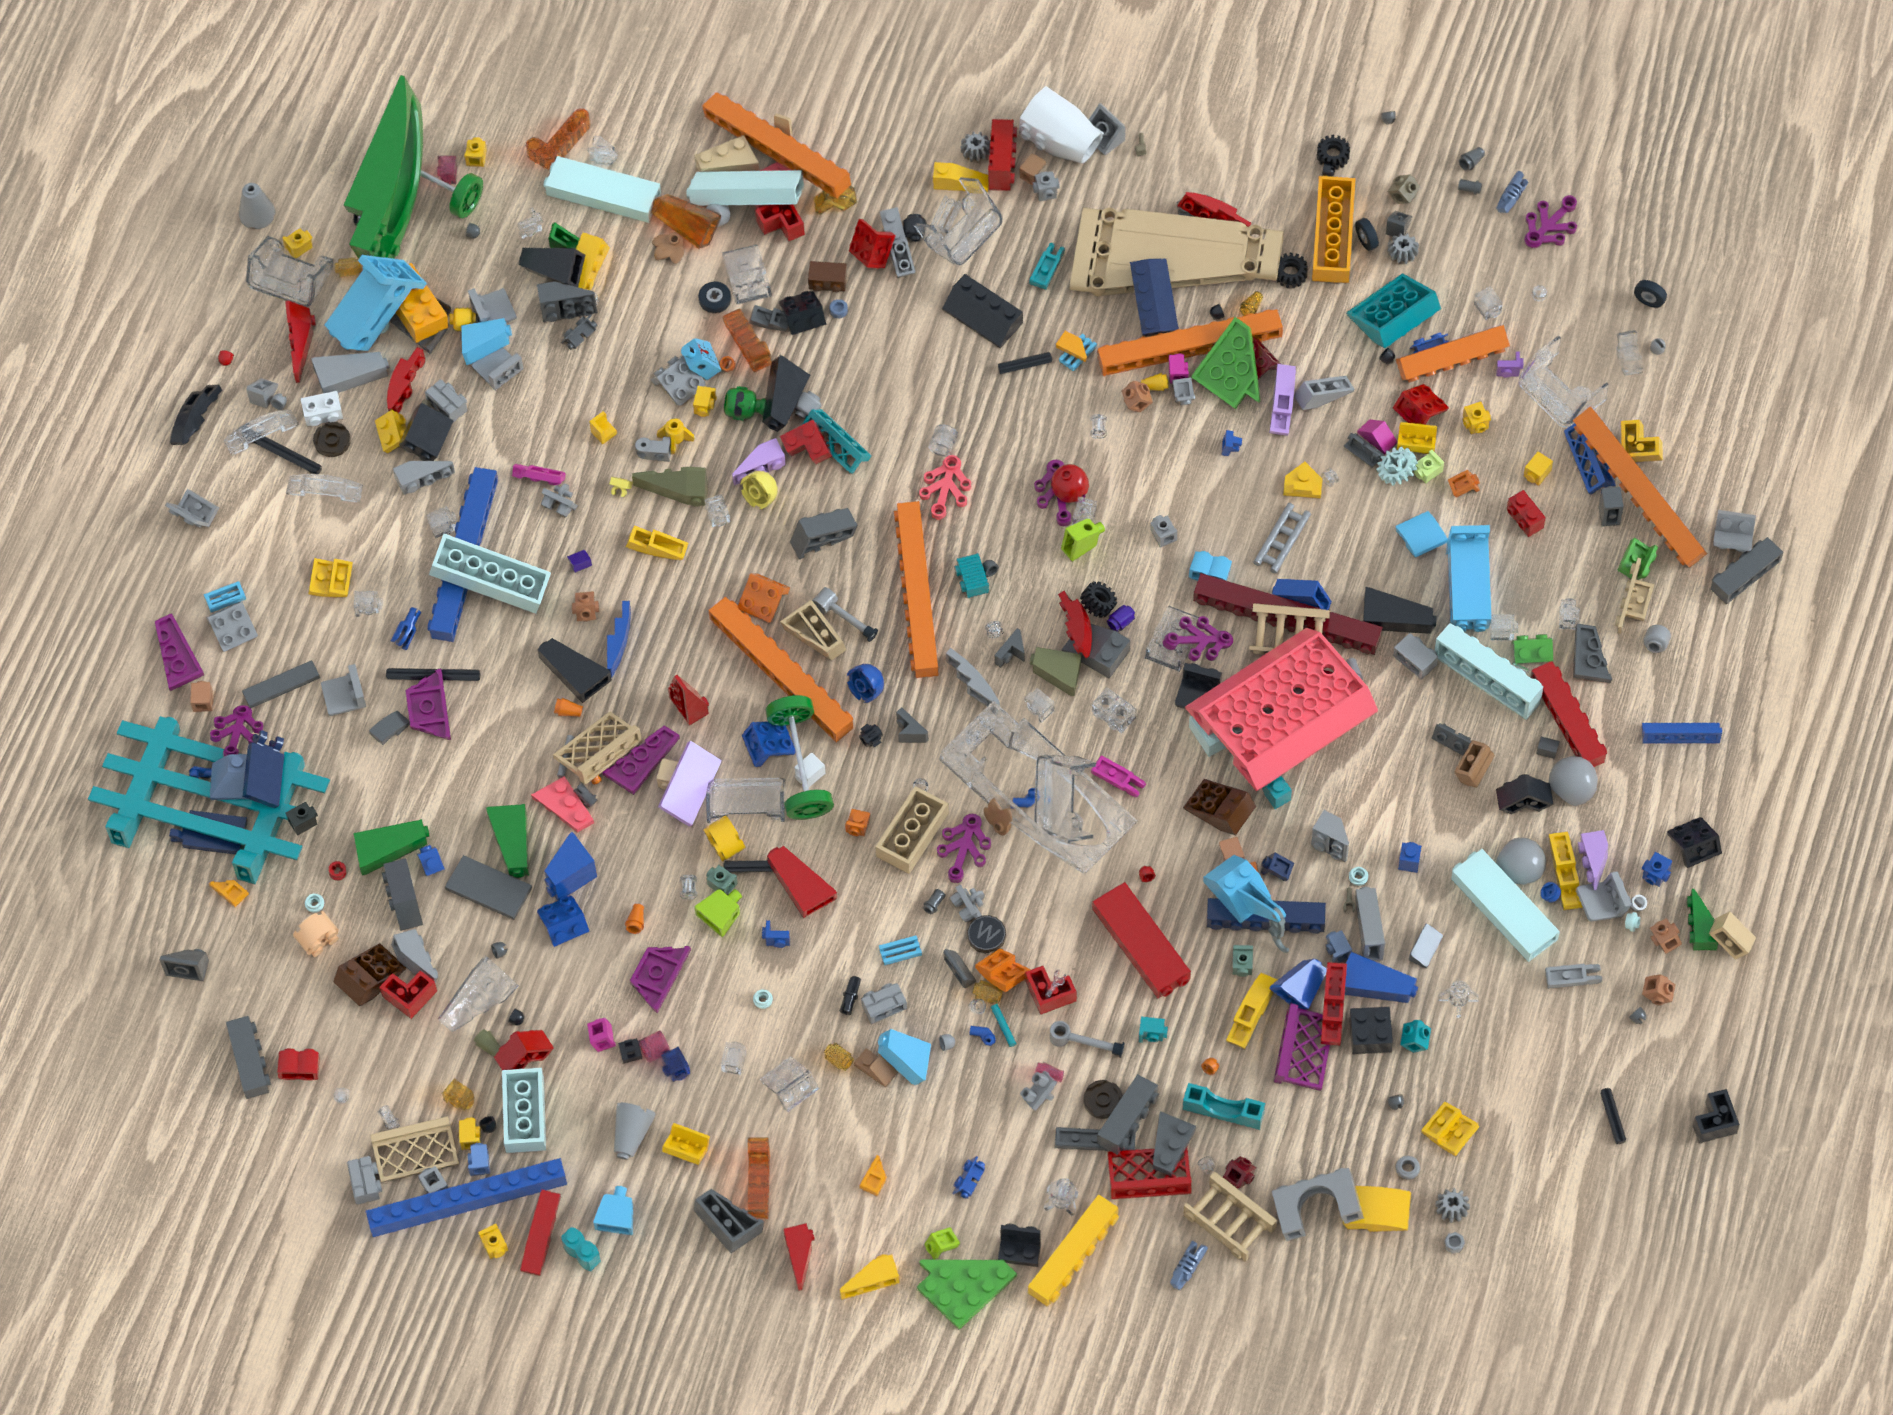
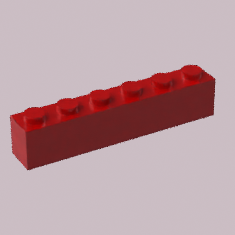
M1553 661L1532 669L1530 678L1538 680L1543 686L1541 698L1574 755L1586 759L1593 767L1605 763L1606 747L1604 744H1600L1598 734L1594 728L1590 727L1589 719L1586 713H1582L1578 699L1572 696L1568 682H1564L1562 679L1560 668L1558 666L1555 667Z

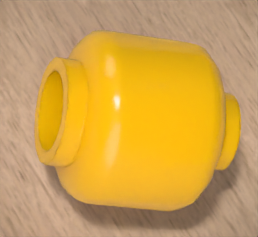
M456 307L453 314H449V325H453L455 331H461L462 325L476 323V312H473L471 308Z

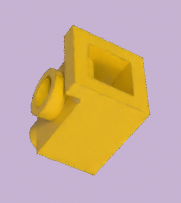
M479 137L467 140L466 153L464 155L466 166L484 167L487 151L486 141Z
M299 228L289 236L282 237L285 249L294 259L313 248L311 242L313 238L307 230L303 231Z
M697 386L693 403L694 414L701 417L709 416L710 409H714L715 401L717 400L716 388Z
M472 1117L459 1120L461 1150H470L472 1144L481 1143L480 1126L476 1125V1119Z
M497 1224L478 1232L479 1238L490 1259L494 1257L499 1258L508 1251L507 1244Z

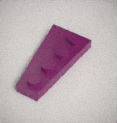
M168 614L156 620L155 626L169 691L204 676V672L173 614Z
M663 725L646 738L644 743L633 748L627 756L621 757L615 762V765L604 770L603 776L634 795L680 739L679 734Z

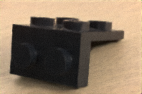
M804 291L800 295L788 296L779 301V305L786 315L791 335L827 325L822 304L814 291Z
M1185 663L1183 678L1175 705L1185 709V706L1222 682V672L1214 668H1203L1195 663Z

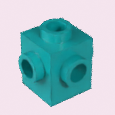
M1421 1020L1404 1023L1400 1045L1412 1053L1428 1050L1431 1028Z

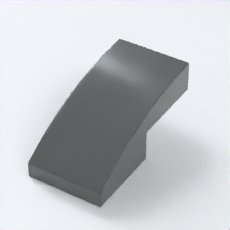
M754 305L749 320L750 324L772 330H787L788 322L782 310L774 308L771 311Z
M395 711L375 724L369 730V734L384 745L394 735L398 736L410 725V721L399 711Z

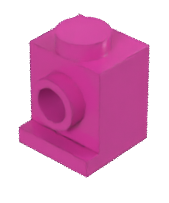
M1169 355L1170 384H1173L1172 380L1188 378V362H1184V355Z
M605 1017L587 1024L590 1044L597 1052L616 1046L612 1025Z

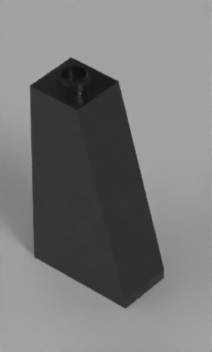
M522 248L519 265L529 272L549 280L578 287L585 254L575 248Z
M779 355L771 362L762 420L768 428L776 432L786 426L810 377V374L782 355Z
M1365 587L1364 622L1383 627L1382 631L1431 634L1432 627H1436L1437 616L1433 615V608Z
M553 638L543 642L537 649L541 661L582 703L612 681L611 673L608 669Z

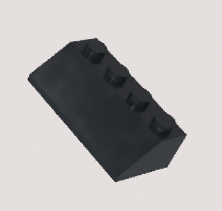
M964 274L953 286L942 308L943 311L999 348L1023 324V312L967 274Z

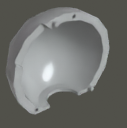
M1570 756L1563 758L1554 765L1549 774L1551 789L1572 806L1585 804L1593 797L1597 790L1598 778L1596 769L1589 761L1582 757Z
M1529 838L1512 839L1501 850L1496 860V864L1515 884L1522 885L1534 883L1541 878L1546 870L1547 862L1543 849L1537 842Z

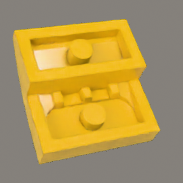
M314 558L308 594L322 597H347L353 562L335 558L333 562Z
M1444 1101L1421 1132L1438 1146L1456 1156L1479 1128L1477 1122L1464 1116L1460 1109Z

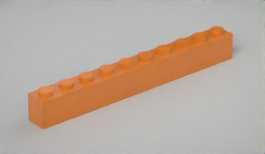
M716 92L702 105L707 119L737 137L744 135L749 145L788 169L802 170L804 179L836 199L851 186L850 174L846 169L839 168L833 161L826 160L818 152H813L807 145L797 142L792 136H788L779 128L771 126L765 119L758 118L752 111L745 110L739 103L732 102L726 95Z
M1277 309L1265 310L1256 314L1250 313L1238 317L1240 321L1251 328L1252 337L1261 342L1282 337L1283 326ZM1234 317L1219 322L1213 321L1206 325H1195L1183 330L1177 329L1165 334L1159 333L1151 337H1140L1133 341H1122L1119 344L1104 345L1098 348L1097 353L1102 375L1106 376L1169 362V355L1182 354L1184 358L1207 354Z
M1590 406L1573 420L1576 424L1574 429L1580 436L1582 434L1585 435L1587 438L1585 443L1591 450L1596 449L1599 453L1596 456L1600 462L1608 464L1610 467L1608 472L1614 479L1616 477L1619 478L1621 481L1619 486L1625 493L1629 491L1633 496L1630 500L1637 508L1641 506L1644 510L1642 515L1648 522L1652 520L1656 525L1653 528L1660 537L1664 535L1667 539L1664 542L1671 551L1675 549L1679 554L1676 557L1683 566L1686 564L1690 568L1708 553L1594 409Z
M919 501L897 503V511H894V520L899 523V527L895 528L896 538H900L901 541L897 546L898 555H902L903 559L899 560L900 571H904V576L901 577L902 588H906V593H903L904 604H908V610H905V619L910 622V626H907V637L912 640V643H908L909 655L913 654L914 660H910L911 671H915L916 678L939 676Z
M725 596L708 610L709 619L788 696L802 695L812 699L814 714L811 718L836 743L853 729V717L847 711L844 712L840 708V704L835 699H831L823 687H818L812 676L806 675L797 662L791 661L787 652L783 649L780 650L776 642L771 637L768 638L759 625L755 626L751 622L749 615L745 612L742 613L733 600L730 601Z

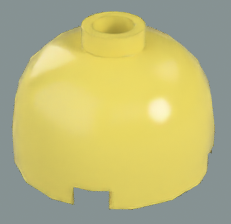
M754 471L743 477L740 485L743 484L742 495L753 507L757 505L760 507L759 509H764L777 496L778 487L776 481L765 471Z

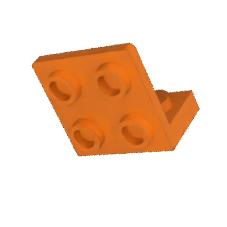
M750 573L738 604L739 610L767 622H772L782 595L788 594L790 587L758 573Z

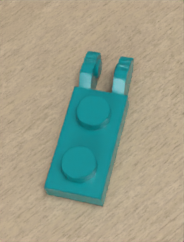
M1050 242L1032 273L1029 284L1044 290L1047 289L1061 262L1065 247L1061 246L1057 254L1053 255L1052 252L1054 251L1055 244Z

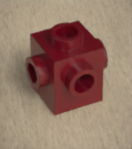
M1240 1156L1235 1160L1229 1161L1223 1178L1239 1189L1253 1181L1255 1178L1253 1173L1257 1167L1249 1159Z

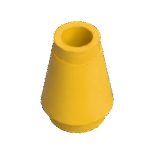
M1159 373L1141 379V383L1147 384L1150 391H1165V389L1169 388L1167 374Z

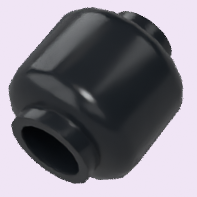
M909 214L903 220L905 237L910 239L911 242H919L921 238L927 235V221L922 215Z

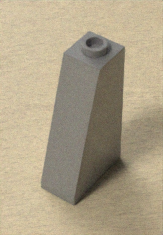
M380 352L311 358L323 394L333 391L340 393L388 376L387 369L389 364L386 358H382Z
M1362 887L1356 889L1355 894L1362 955L1373 961L1383 960L1385 940L1376 888Z

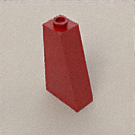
M785 846L781 848L776 847L769 851L767 863H769L774 874L803 918L837 899L836 890Z

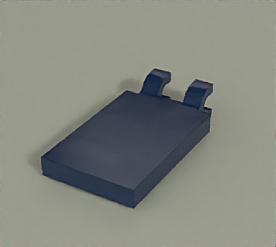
M261 730L259 735H253V742L248 744L242 797L275 809L279 807L284 764V754L280 753V750L283 746L284 738L277 736L275 741H269L268 746L265 744L268 732Z
M193 810L189 812L190 814L246 829L248 821L247 817ZM183 828L182 831L170 829L169 836L171 837V842H182L183 848L234 855L242 849L241 844Z

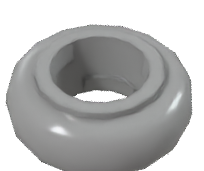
M1403 1156L1396 1162V1173L1403 1179H1413L1420 1172V1164L1412 1156ZM1404 1164H1411L1414 1169L1411 1172H1406L1402 1169V1166Z

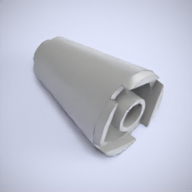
M248 183L243 187L239 207L241 223L248 228L262 229L267 227L273 221L275 214L274 205L258 184Z
M617 1103L614 1152L617 1153L618 1158L628 1160L629 1157L634 1156L655 1118V1112L646 1109V1112H644L641 1106L630 1103Z

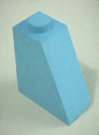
M505 318L461 326L462 354L466 365H470L509 344V336H512L511 326L507 325Z
M893 1029L882 1033L878 1039V1053L911 1084L917 1085L925 1081L931 1044Z

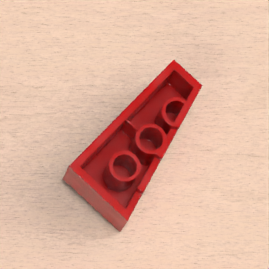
M992 119L988 166L989 190L1011 191V184L1015 182V173H1012V168H1015L1016 157H1013V153H1016L1017 143L1013 142V139L1017 138V127H1014V120Z

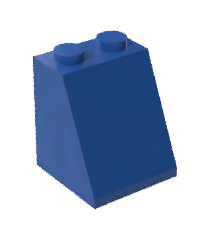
M573 832L568 835L544 871L546 876L544 881L548 886L546 890L551 897L555 896L557 900L572 894L597 878L594 859Z

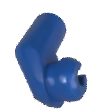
M1030 788L1024 798H1013V807H1031L1039 798L1038 790Z

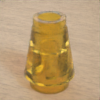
M1255 291L1240 304L1241 314L1243 316L1250 313L1256 314L1264 298L1263 295Z

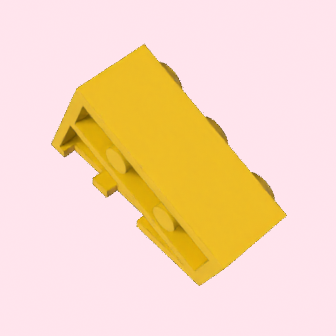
M582 232L576 249L585 254L578 288L591 290L594 279L610 247L602 238Z

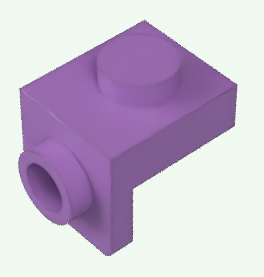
M1516 352L1515 360H1498L1496 375L1504 378L1519 376L1520 369H1523V358H1520V352Z

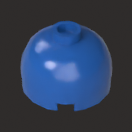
M861 664L853 667L847 673L850 680L847 682L848 687L856 699L860 700L862 698L865 700L864 703H869L882 693L884 689L883 675L875 666Z

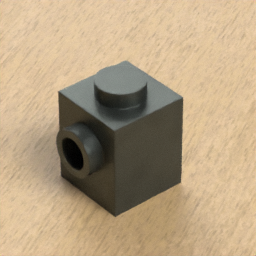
M306 801L286 812L288 822L297 836L318 825L316 820L318 814L313 806H308Z

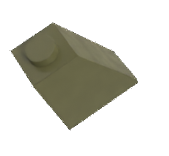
M1036 647L1035 654H1031L1030 665H1033V673L1070 696H1075L1081 668V654Z

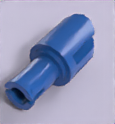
M413 607L409 609L405 620L399 622L390 640L391 642L396 641L395 644L397 646L402 645V649H408L416 633L415 624L421 615L420 610L417 611Z

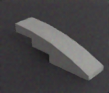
M950 648L946 652V662L956 668L957 678L967 684V693L998 714L1000 712V702L990 685L965 658Z

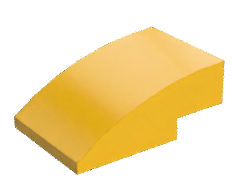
M1355 1186L1364 1218L1347 1224L1343 1222V1225L1348 1230L1367 1229L1369 1232L1408 1230L1410 1191L1386 1187Z

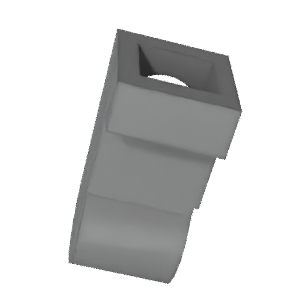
M643 437L636 441V452L641 459L670 462L671 437H663V441L649 440Z

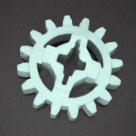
M1400 447L1399 450L1393 448L1391 453L1386 451L1387 455L1381 456L1382 462L1377 463L1379 466L1377 468L1378 475L1382 481L1384 480L1386 484L1390 482L1392 485H1395L1396 482L1400 485L1402 480L1408 481L1407 477L1414 475L1412 471L1417 470L1415 465L1418 464L1413 452H1410L1408 448L1404 450L1403 447Z

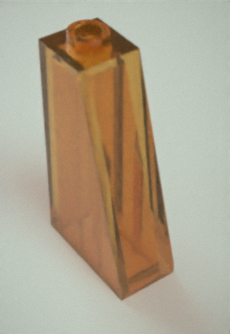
M669 194L657 197L653 201V208L650 212L698 249L710 245L722 216L719 213Z

